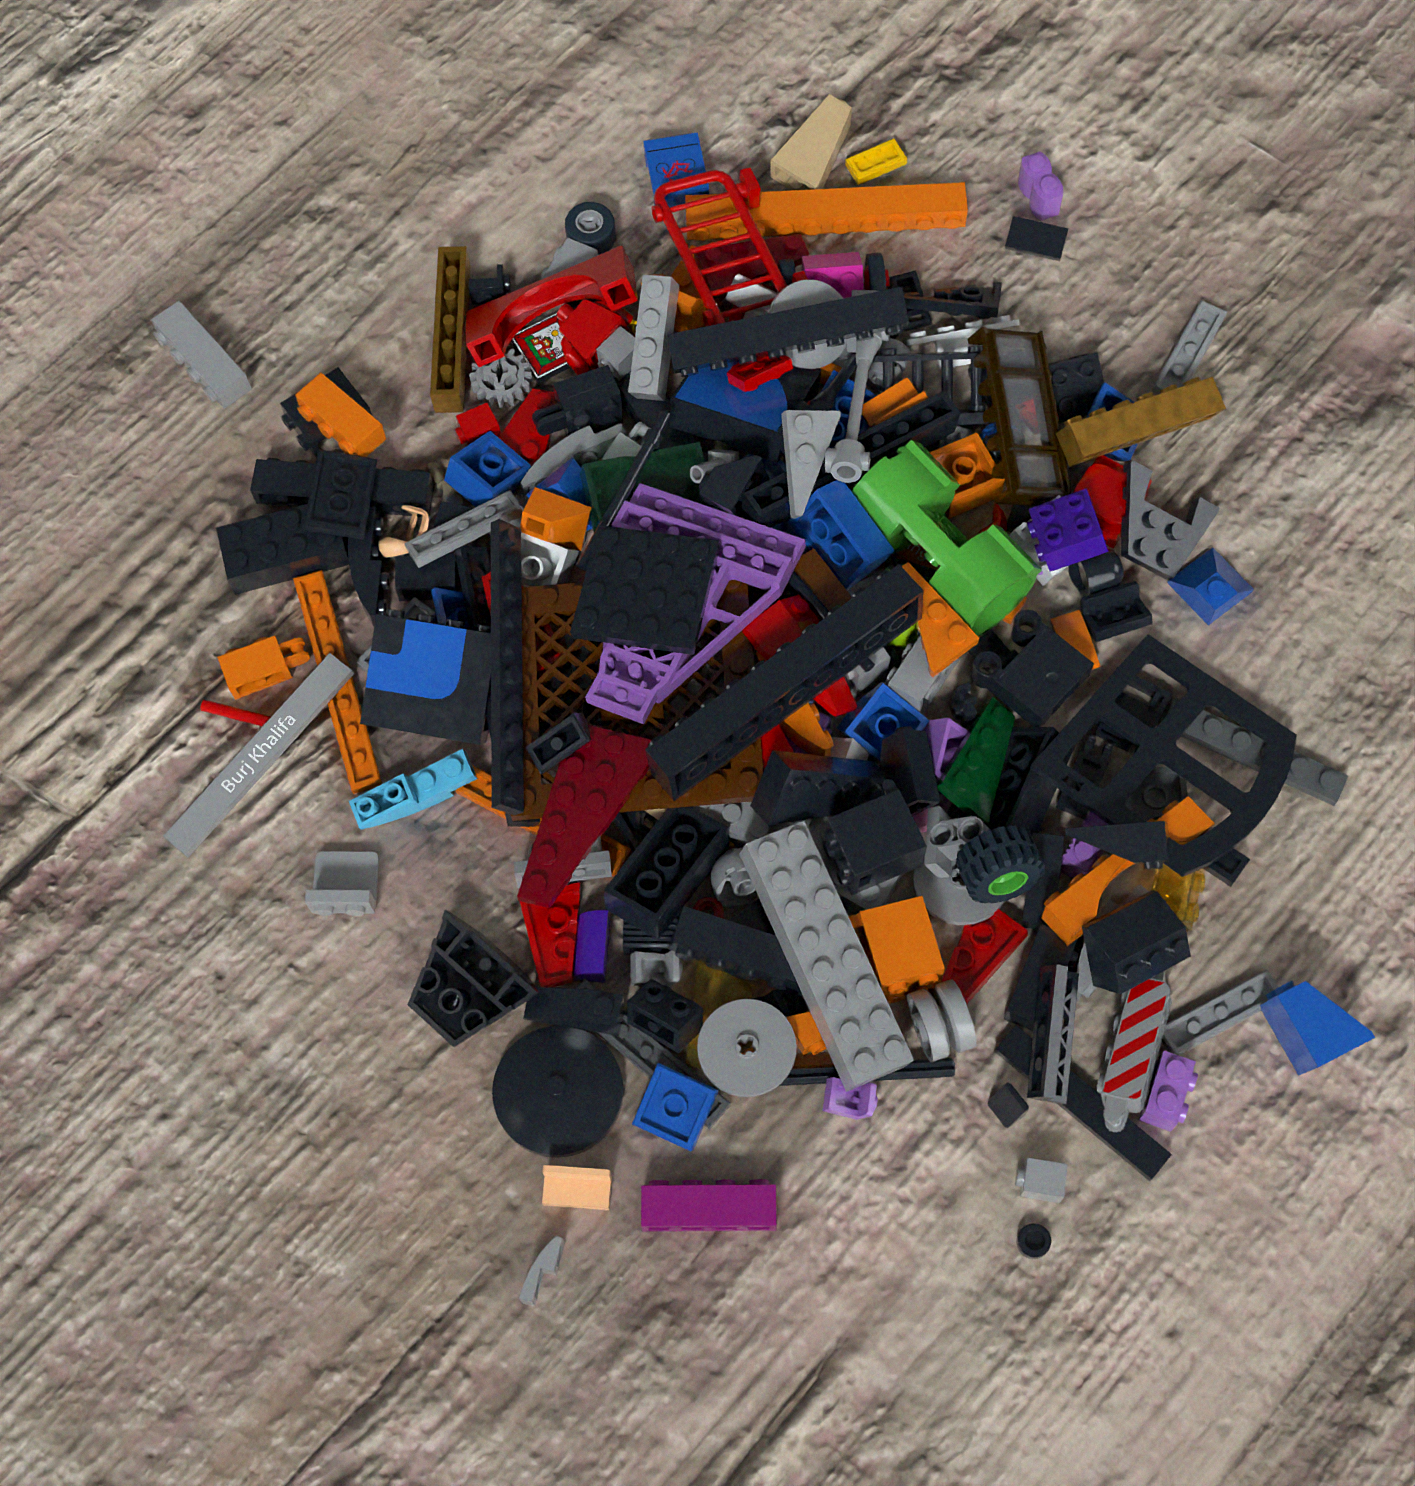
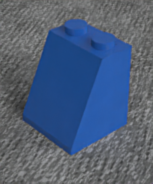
M1290 981L1265 995L1268 1001L1260 1005L1262 1013L1298 1076L1314 1070L1375 1038L1372 1031L1307 981L1296 986L1293 981Z

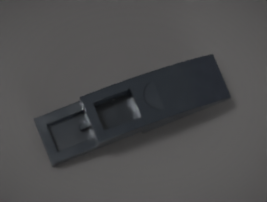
M376 507L369 508L364 540L348 537V559L351 577L361 605L373 626L375 625L376 614H386L387 601L383 597L384 590H388L390 585L389 572H385L382 561H380L381 552L378 546V536H383L384 521L383 518H379Z

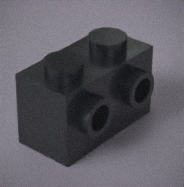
M651 978L627 1000V1023L679 1053L700 1033L703 1026V1007Z

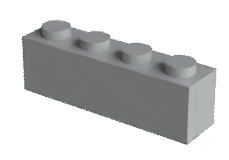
M643 275L628 390L637 399L665 401L671 357L667 334L674 333L679 284L672 277Z
M177 301L151 319L156 329L153 334L157 341L163 347L166 345L170 347L171 350L169 352L173 359L179 365L185 364L188 368L186 372L195 384L201 382L204 386L202 388L204 393L212 403L217 400L225 409L252 390L246 374L180 301Z

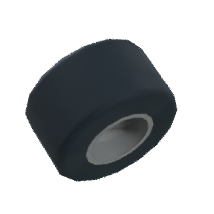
M584 202L576 205L568 212L565 218L566 239L570 238L597 249L598 255L609 251L616 241L615 219L611 211L603 204L596 202Z

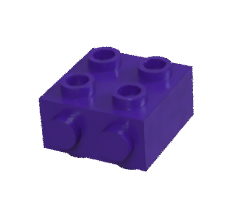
M1087 488L1029 508L1032 521L1027 522V526L1032 540L1035 538L1039 540V544L1034 545L1039 562L1046 561L1049 572L1108 552Z

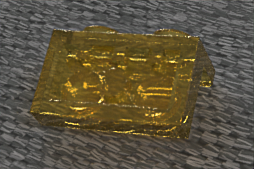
M1163 864L1162 869H1155L1151 891H1158L1185 925L1186 931L1191 932L1193 922H1197L1199 917V905L1197 902L1199 893H1202L1205 888V875L1201 870H1197L1182 877Z

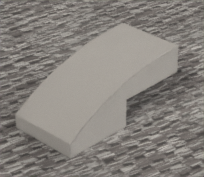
M555 1236L533 1263L519 1297L522 1304L536 1306L544 1273L557 1276L565 1245L562 1237Z

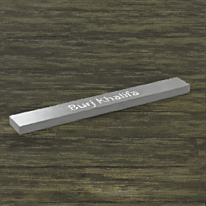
M329 653L163 837L189 858L354 675L353 671Z

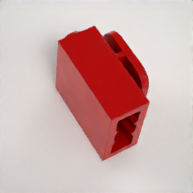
M1102 455L1097 457L1094 463L1087 469L1073 493L1087 488L1105 543L1114 549L1121 538L1122 517H1126V500L1122 499L1123 487L1127 486V473H1123V465ZM1150 480V482H1149V485H1148V488H1147V491H1146V494H1145V498H1146V496H1147V494H1148V491H1149V489H1150L1152 480Z

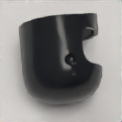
M1108 549V552L1080 561L1087 577L1088 588L1082 582L1078 563L1068 566V573L1072 583L1084 597L1119 586L1123 581L1124 568L1122 561L1117 553L1111 549Z

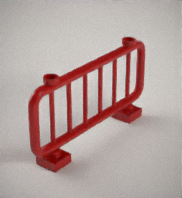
M750 167L740 170L739 183L736 184L732 177L724 171L711 170L666 182L660 185L654 194L655 205L651 207L653 219L656 223L664 222L707 310L702 312L705 326L726 323L724 320L726 317L771 305L774 298L721 313L713 296L772 280L778 293L788 286L749 211L759 207L761 187ZM710 182L722 183L727 191L673 207H669L665 200V196L669 193ZM730 197L737 211L736 213L679 228L672 214L673 212ZM736 218L741 219L748 232L689 249L682 234ZM751 238L758 252L755 255L701 270L692 255ZM759 259L762 260L769 274L713 291L709 290L703 277L705 274ZM801 271L793 274L792 283L808 280L805 272Z

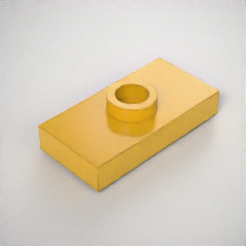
M894 138L845 159V166L857 185L907 164V157Z

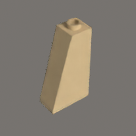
M829 94L771 159V178L791 190L823 189L850 128L852 107L844 100L837 99Z

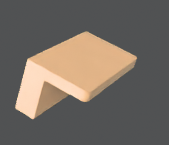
M543 1165V1174L545 1176L542 1197L543 1205L609 1210L612 1185L610 1170Z

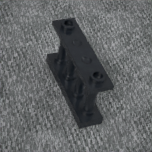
M982 345L968 346V351L901 354H897V348L879 349V354L875 355L874 362H883V392L895 385L894 362L912 361V385L919 394L924 391V361L941 360V392L945 391L952 402L953 360L971 359V405H968V410H959L961 413L957 425L991 424L983 422V413L986 410L985 405H982V395L978 394V387L982 383V369L975 368L973 365L974 358L983 351Z

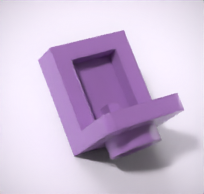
M835 1077L828 1078L826 1081L823 1111L856 1120L870 1117L873 1115L878 1102L876 1095L877 1085L869 1082L846 1092L841 1079Z

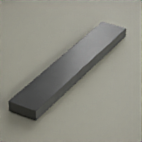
M586 979L575 988L598 990ZM625 1012L619 1036L596 1032L650 1079L657 1064L661 1063L709 1085L659 1041L628 1024ZM720 1093L717 1094L704 1124L709 1130L731 1106V1103Z

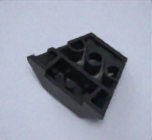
M445 910L438 935L432 941V950L427 963L421 969L407 1005L451 1046L456 1047L540 992L527 973L481 932L448 910Z

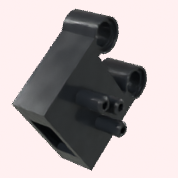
M1026 609L1017 613L1011 630L1013 642L1025 648L1004 670L1001 668V659L996 653L991 651L981 652L974 660L971 678L976 686L988 689L1033 727H1042L1090 676L1094 663L1042 623L1041 617L1037 612ZM1020 626H1029L1032 628V631H1024ZM989 667L993 672L989 674L984 673L979 668Z

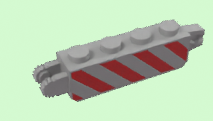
M1165 971L1122 993L1121 1004H1124L1122 1015H1116L1113 1033L1116 1034L1114 1044L1109 1043L1105 1056V1062L1109 1063L1106 1074H1100L1097 1085V1092L1101 1093L1105 1108L1103 1110V1116L1106 1121L1105 1125L1113 1133L1121 1132L1124 1129L1129 1112L1137 1113L1145 1108L1172 1005L1170 987L1165 982Z

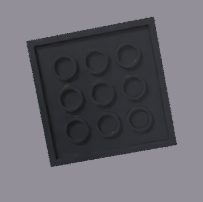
M599 525L570 630L572 638L694 655L720 549L719 540Z

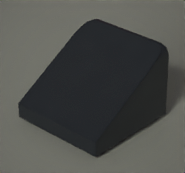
M1009 1082L987 1103L1006 1128L1019 1121L1029 1110V1105Z

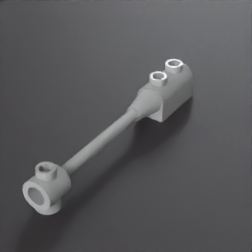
M852 290L851 297L878 291ZM885 331L873 333L874 338L865 341H856V337L846 339L847 352L856 353L857 364L846 438L837 442L835 448H827L825 453L826 473H831L836 480L841 482H855L861 477L862 471L870 470V452H865L864 446L857 440L868 370L877 350L881 347L882 341H889L890 335H886Z

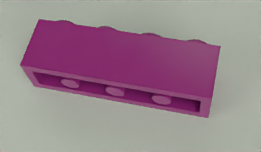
M730 1179L716 1180V1185H702L701 1180H684L682 1185H669L667 1180H651L649 1185L641 1186V1228L643 1232L776 1231V1185H769V1180L766 1179L749 1180V1185H736V1181Z

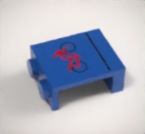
M698 132L643 141L645 163L649 170L653 197L656 189L666 182L706 172ZM706 183L669 193L665 196V200L669 207L684 204L685 195L709 194V184Z

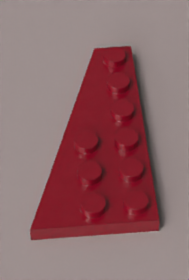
M588 725L591 741L559 763L519 888L518 901L546 908L552 906L572 878V873L583 859L585 860L595 841L600 835H603L619 813L639 780L643 779L649 771L645 749L648 748V744L651 742L650 739Z

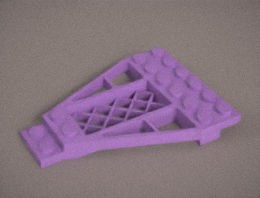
M639 483L630 502L624 501L612 523V527L719 540L720 549L698 640L711 619H716L730 625L689 662L690 654L673 652L656 659L653 649L628 648L625 645L603 642L599 672L585 697L587 703L644 724L655 702H662L782 595L806 547L805 539ZM730 580H737L768 591L741 616L715 608ZM649 650L652 659L639 654Z

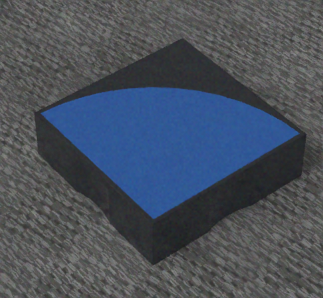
M739 361L727 363L728 368L711 371L710 367L698 369V374L687 376L683 379L671 397L669 413L672 417L668 423L669 427L705 439L723 442L738 450L778 463L783 455L778 445L781 434L777 431L782 424L781 414L785 410H792L801 399L806 403L818 395L822 369H802L793 366L792 370L782 374L780 378L769 380L759 385L757 389L747 392L728 382L727 372L734 365L738 364Z

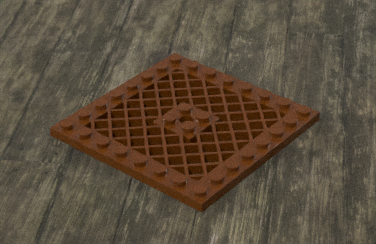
M730 580L717 603L719 609L737 616H741L748 610V584L737 580ZM583 582L522 587L524 812L518 815L511 814L512 821L542 819L555 779L548 771L540 774L526 749V746L542 736L540 735V720L549 727L543 733L545 734L573 713H577L576 711L587 702L585 697L597 676L590 667L600 659L603 652V642L596 647L589 640L575 639L576 641L567 650L558 644L566 634L571 636L570 630ZM571 616L566 622L559 618ZM711 619L708 621L697 644L704 636L711 640L718 636L711 630L719 622L718 620ZM550 621L560 627L551 637L542 631ZM720 621V633L730 624ZM742 631L739 632L722 648L723 665L714 659L715 655H713L662 702H655L644 724L591 705L595 710L587 717V725L593 726V723L601 716L602 726H608L607 730L616 731L619 728L626 734L642 737L640 736L641 733L650 725L659 732L657 736H664L674 729L677 721L687 716L695 707L699 710L702 705L701 700L709 692L716 697L722 694L723 691L715 685L723 677L726 688L733 680H741L750 673L754 666L753 645ZM536 636L545 642L538 651ZM697 645L695 650L696 655L702 650ZM582 646L592 652L583 663L574 656ZM552 648L561 655L553 665L543 659ZM653 649L655 657H657L660 653L663 656L672 653L669 651ZM648 653L646 657L652 659L650 653ZM569 661L577 669L567 678L559 670ZM707 663L717 670L709 681L699 674ZM538 664L547 670L539 679ZM583 674H586L593 680L585 691L575 684ZM553 676L563 683L554 693L544 687ZM692 679L703 686L695 696L684 689ZM569 689L579 696L570 706L560 699ZM539 692L548 698L540 708ZM678 694L688 701L680 712L670 705ZM554 704L564 711L555 722L545 715ZM664 710L674 717L666 727L658 723V721H665ZM639 723V725L634 730L631 729L628 725H626ZM761 738L675 801L671 799L651 775V772L648 771L631 791L629 799L619 812L752 802L763 775ZM731 762V769H725ZM542 778H544L550 784H543Z

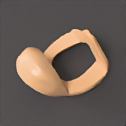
M402 505L401 509L412 514L406 541L391 537H385L380 540L378 544L379 551L384 557L408 553L404 543L413 539L417 514L423 515L418 536L428 531L429 516L425 510L414 506Z

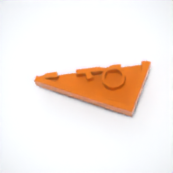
M907 562L902 568L924 590L922 619L916 623V626L920 632L922 648L925 650L929 673L934 677L978 644L979 637L915 568Z

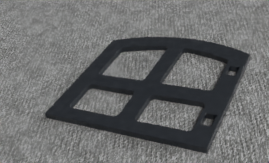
M1147 634L1031 764L1030 769L1109 825L1147 822L1127 808L1125 802L1158 764L1167 766L1223 805L1231 814L1205 834L1184 845H1180L1168 837L1170 862H1163V864L1184 877L1228 854L1262 822L1278 798L1287 779L1294 757L1297 734ZM1148 664L1154 665L1188 690L1156 728H1150L1115 703L1118 696ZM1207 706H1214L1266 743L1261 767L1249 792L1241 791L1176 745V742ZM1098 721L1105 723L1138 747V750L1104 788L1097 787L1063 762L1066 755ZM1069 776L1082 787L1077 791L1063 780Z

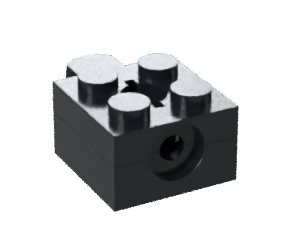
M608 365L553 383L556 403L538 409L532 414V420L536 425L537 432L541 436L564 429L568 437L589 425L593 433H597L623 423L621 393Z

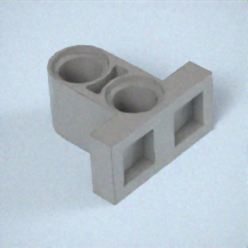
M940 806L928 808L927 848L924 865L938 878L950 877L951 861L956 860L958 852L972 838L990 829L977 817L970 816L952 819Z

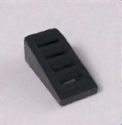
M916 270L889 277L888 289L909 286L911 290L903 291V294L918 292L919 297H924ZM907 311L908 317L921 314L922 319L909 322L904 332L932 325L929 311Z

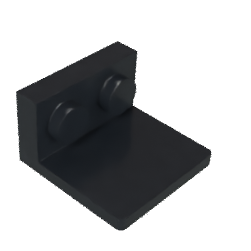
M1098 352L1084 353L1048 363L1052 375L1051 382L1056 399L1059 423L1079 415L1081 417L1087 416L1101 385L1104 383Z

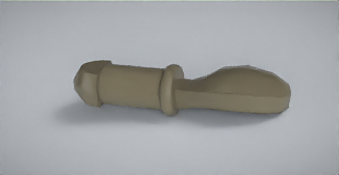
M429 462L426 466V472L431 473L437 489L443 490L442 501L463 506L464 501L461 494L444 481L445 476L440 470V466L435 462Z

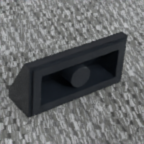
M573 713L526 746L540 774H544L591 741L584 714Z

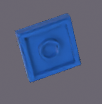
M658 1063L632 1125L684 1149L693 1151L719 1090Z

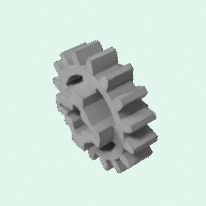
M511 349L508 354L505 353V357L482 367H478L476 363L471 365L473 372L469 373L472 391L477 393L479 401L486 399L489 407L494 402H498L499 408H503L504 402H508L512 407L514 406L515 398L523 401V392L531 391L530 383L533 382L530 363L525 362L523 354L516 357L514 349Z

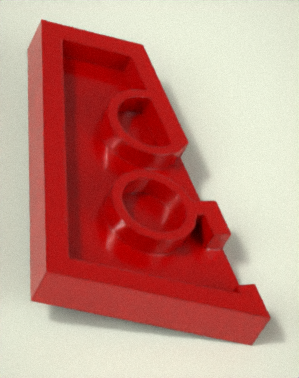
M534 388L529 392L499 436L505 444L531 466L548 451L552 433L545 436L539 435L536 425L532 420V414L538 409L556 403L554 392Z
M997 909L993 916L982 922L964 925L962 936L953 951L941 982L950 979L954 980L967 1005L1028 936V930L1000 909Z

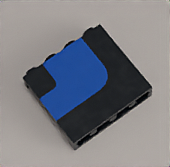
M387 609L386 614H376L360 724L478 745L486 743L488 730H484L491 684V626L477 624L476 629L464 627L465 621L446 619V624L434 622L435 616L416 614V619L404 617L405 611Z

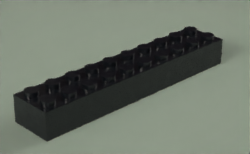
M900 564L892 570L886 569L881 572L874 583L867 588L862 587L858 589L844 605L833 607L827 613L826 618L818 624L813 623L807 626L802 631L801 636L792 643L786 642L777 649L776 654L770 659L759 661L744 678L733 680L727 685L722 694L716 698L711 697L707 699L696 713L690 717L685 716L681 718L670 732L664 736L659 735L651 740L648 748L645 749L651 775L673 801L677 800L921 620L924 590Z

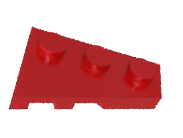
M581 882L566 885L550 908L520 901L540 987L553 988L573 982Z

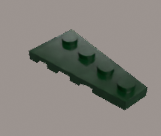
M994 697L985 701L937 783L938 791L968 817H977L985 825L989 823L1015 716Z

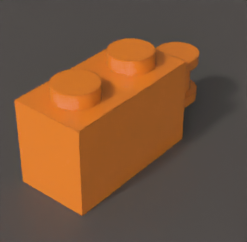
M275 635L272 637H262L254 641L253 644L242 648H232L226 651L224 655L218 656L217 658L227 686L234 699H239L291 679L292 675L289 669L310 660L309 653L305 652L303 648L305 645L303 638H294L279 644ZM292 652L293 655L285 658L284 655Z

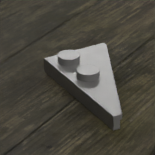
M785 410L781 414L791 518L803 516L825 458L826 449L830 445L840 419V411Z

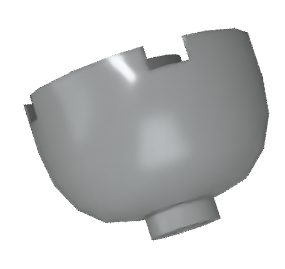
M743 847L728 850L712 866L711 887L717 901L720 900L726 908L740 909L748 907L755 902L752 899L758 897L739 854Z

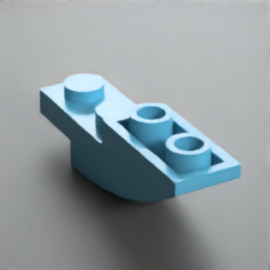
M461 749L410 776H406L403 773L350 800L349 804L357 824L362 830L392 822L434 806L453 797L454 790L478 778L467 752Z

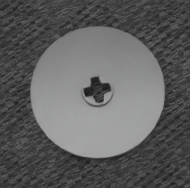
M801 280L789 284L777 294L768 314L843 298L833 287L824 282ZM844 339L845 344L835 347H827V343L815 345V350L806 353H798V350L794 349L786 351V356L792 359V365L802 369L821 368L832 363L840 356L847 345V341Z
M925 855L921 867L914 869L913 886L916 897L923 896L927 912L943 922L954 925L976 924L993 916L994 912L1000 909L1004 903L1002 901L984 904L972 900L966 886H961L959 882H955L956 877L961 876L956 860L951 861L950 877L938 878L924 865Z
M754 999L735 1000L716 1009L704 1022L697 1044L699 1062L706 1077L720 1090L739 1097L763 1095L778 1087L791 1072L797 1049L795 1034L787 1018L772 1005ZM748 1041H752L755 1051H748L745 1055L741 1054L742 1051L739 1044H747Z

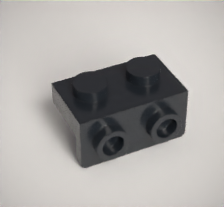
M1136 581L1080 599L1081 615L1089 633L1096 642L1153 624L1152 614L1139 597V584Z

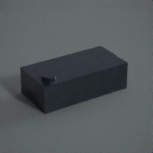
M692 806L667 808L604 889L605 910L659 940L677 917L682 907L686 905L710 873L715 861L728 849L729 827Z

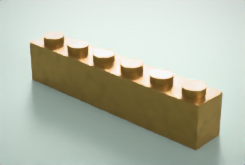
M467 246L438 247L430 397L435 413L464 412L467 353L466 312L469 311V279L471 270Z
M1198 376L1184 382L1183 387L1177 388V385L1173 384L1160 390L1158 395L1154 396L1153 392H1149L1136 399L1137 402L1130 403L1129 400H1125L1112 407L1113 410L1106 411L1104 407L1091 412L1088 418L1082 419L1081 415L1067 420L1064 422L1066 427L1056 433V436L1069 466L1213 418L1226 409L1213 377L1201 380Z

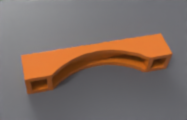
M1189 796L1180 803L1176 800L1171 802L1163 810V816L1155 821L1151 818L1147 821L1167 822L1168 837L1180 845H1184L1205 834L1215 824ZM1106 854L1103 855L1092 865V871L1086 875L1083 873L1078 874L1068 884L1070 888L1062 894L1059 891L1055 892L1045 901L1044 905L1046 907L1041 918L1069 946L1083 935L1082 926L1095 920L1100 897L1109 883L1122 871L1135 863L1114 854L1110 857Z

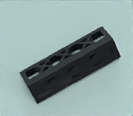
M1055 964L1040 967L1027 1098L1061 1105L1067 1104L1079 973L1069 972L1068 966Z

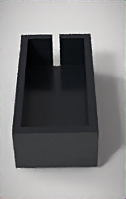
M308 504L216 527L227 580L235 595L290 581L293 578L322 570L325 572L348 566V550L344 537L305 531L304 521Z

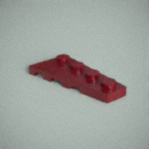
M801 233L764 239L777 266L779 260L793 259L795 267L802 265V256L810 255ZM748 241L694 254V259L701 270L755 255L758 252L753 242ZM759 259L705 274L703 277L709 290L713 291L730 286L737 274H741L751 280L769 274L762 260ZM720 295L713 296L714 300L720 298Z

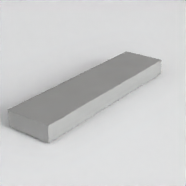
M1200 301L1153 386L1152 392L1154 394H1160V390L1176 384L1177 388L1183 387L1184 382L1192 379L1224 321L1227 311L1205 301Z
M510 490L404 544L413 561L420 568L491 532V522L501 519L509 523L522 516L523 507Z
M1268 969L1260 972L1168 1022L1162 1043L1168 1052L1180 1056L1260 1012V1005L1268 1001L1265 995L1278 988L1277 983Z

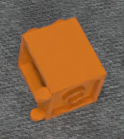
M923 896L863 910L859 914L848 916L888 1003L899 1002L905 999V995L923 988L932 993L935 985L941 983L945 967Z

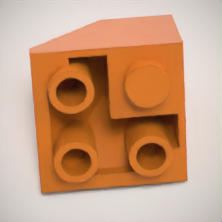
M535 487L522 512L520 529L522 533L581 551L592 507Z

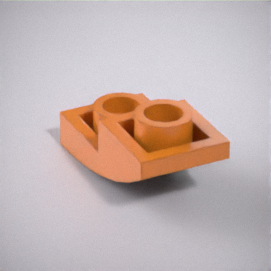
M1080 610L1050 619L1053 631L1094 663L1092 670L1100 667L1094 645Z

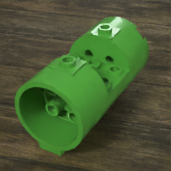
M910 440L906 446L898 448L897 453L899 455L890 459L885 456L860 479L852 493L895 550L892 554L907 548L912 543L916 546L920 544L927 551L924 554L925 558L935 567L940 565L929 581L930 586L977 636H981L1001 622L1020 604L1033 587L1036 576L1042 569L1000 526L992 524L987 531L968 540L944 515L953 501L955 490L960 484L921 443Z

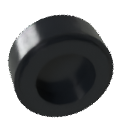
M1032 1223L1020 1230L1016 1243L1018 1250L1023 1256L1029 1259H1039L1049 1251L1052 1240L1049 1231L1044 1226Z

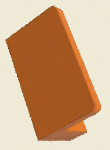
M905 378L864 403L862 416L868 426L872 428L928 399V396L924 391L918 394L910 380Z

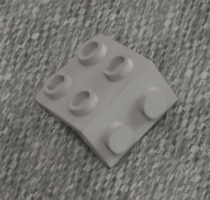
M352 851L318 852L315 858L313 890H306L305 903L310 911L322 916L332 915L333 913H346L352 916L375 914L379 867L377 853Z

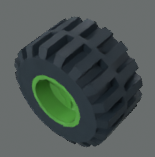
M1002 826L985 831L967 842L963 849L958 852L956 858L957 867L969 896L975 902L979 901L984 904L1004 902L1022 895L1033 888L1045 873V865L1030 831L1024 827Z

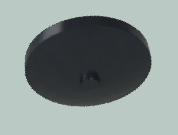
M564 1026L540 1028L517 1040L506 1051L497 1066L492 1087L494 1109L507 1135L525 1150L540 1156L553 1158L580 1154L604 1139L619 1117L624 1095L621 1071L610 1049L591 1033Z

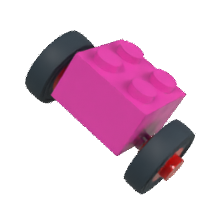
M859 252L802 256V271L805 272L808 280H818L830 285L843 299L851 297L852 290H863V284L865 290L883 291L886 290V287H889L888 269H885L882 253L866 254L864 271ZM779 260L778 268L787 285L792 284L793 274L796 273L794 260Z

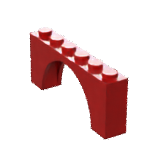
M621 245L467 311L466 345L478 367L505 357L510 341L519 330L537 316L556 306L575 300L597 299L605 302L612 312L638 301L634 269L623 246Z

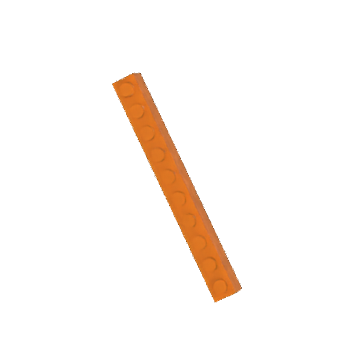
M965 182L767 191L760 192L759 207L749 211L762 236H786L799 233L801 235L814 236L827 233L898 232L901 230H929L933 228L956 229L966 226L968 207ZM717 194L685 195V203ZM730 197L686 209V225L700 223L736 213L737 211ZM736 218L687 232V240L727 239L748 232L741 219Z

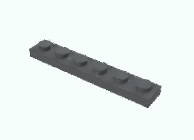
M1176 697L1174 698L1167 715L1176 706L1180 699ZM1203 710L1181 736L1259 772L1266 743L1249 730ZM1294 751L1291 767L1284 784L1335 806L1349 776Z

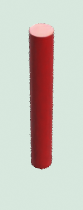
M205 699L200 706V710L203 712L262 727L272 717Z

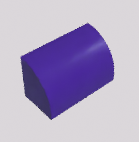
M608 910L588 911L580 914L578 917L574 981L582 982L586 979L588 982L606 983L611 922Z

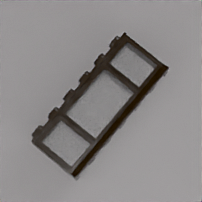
M982 326L967 340L968 344L983 346V351L974 358L973 365L975 368L987 369L988 378L979 385L978 394L982 396L991 395L992 406L983 413V422H996L997 434L988 440L987 448L990 451L1000 450L1002 461L992 469V476L995 479L1005 478L1007 487L1004 492L994 498L995 504L1038 506L1052 501L1058 495L1063 497L1071 494V482L1068 477L1066 457L1056 436L1061 427L1058 421L1056 399L1053 393L1052 375L1049 370L1046 354L1047 347L1044 342L1043 331L1035 333L988 329Z

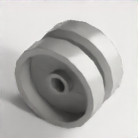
M950 979L936 984L933 996L924 988L908 993L907 1002L913 1026L922 1049L930 1062L948 1057L950 1045L958 1053L976 1047V1035L972 1019L963 995L954 980Z

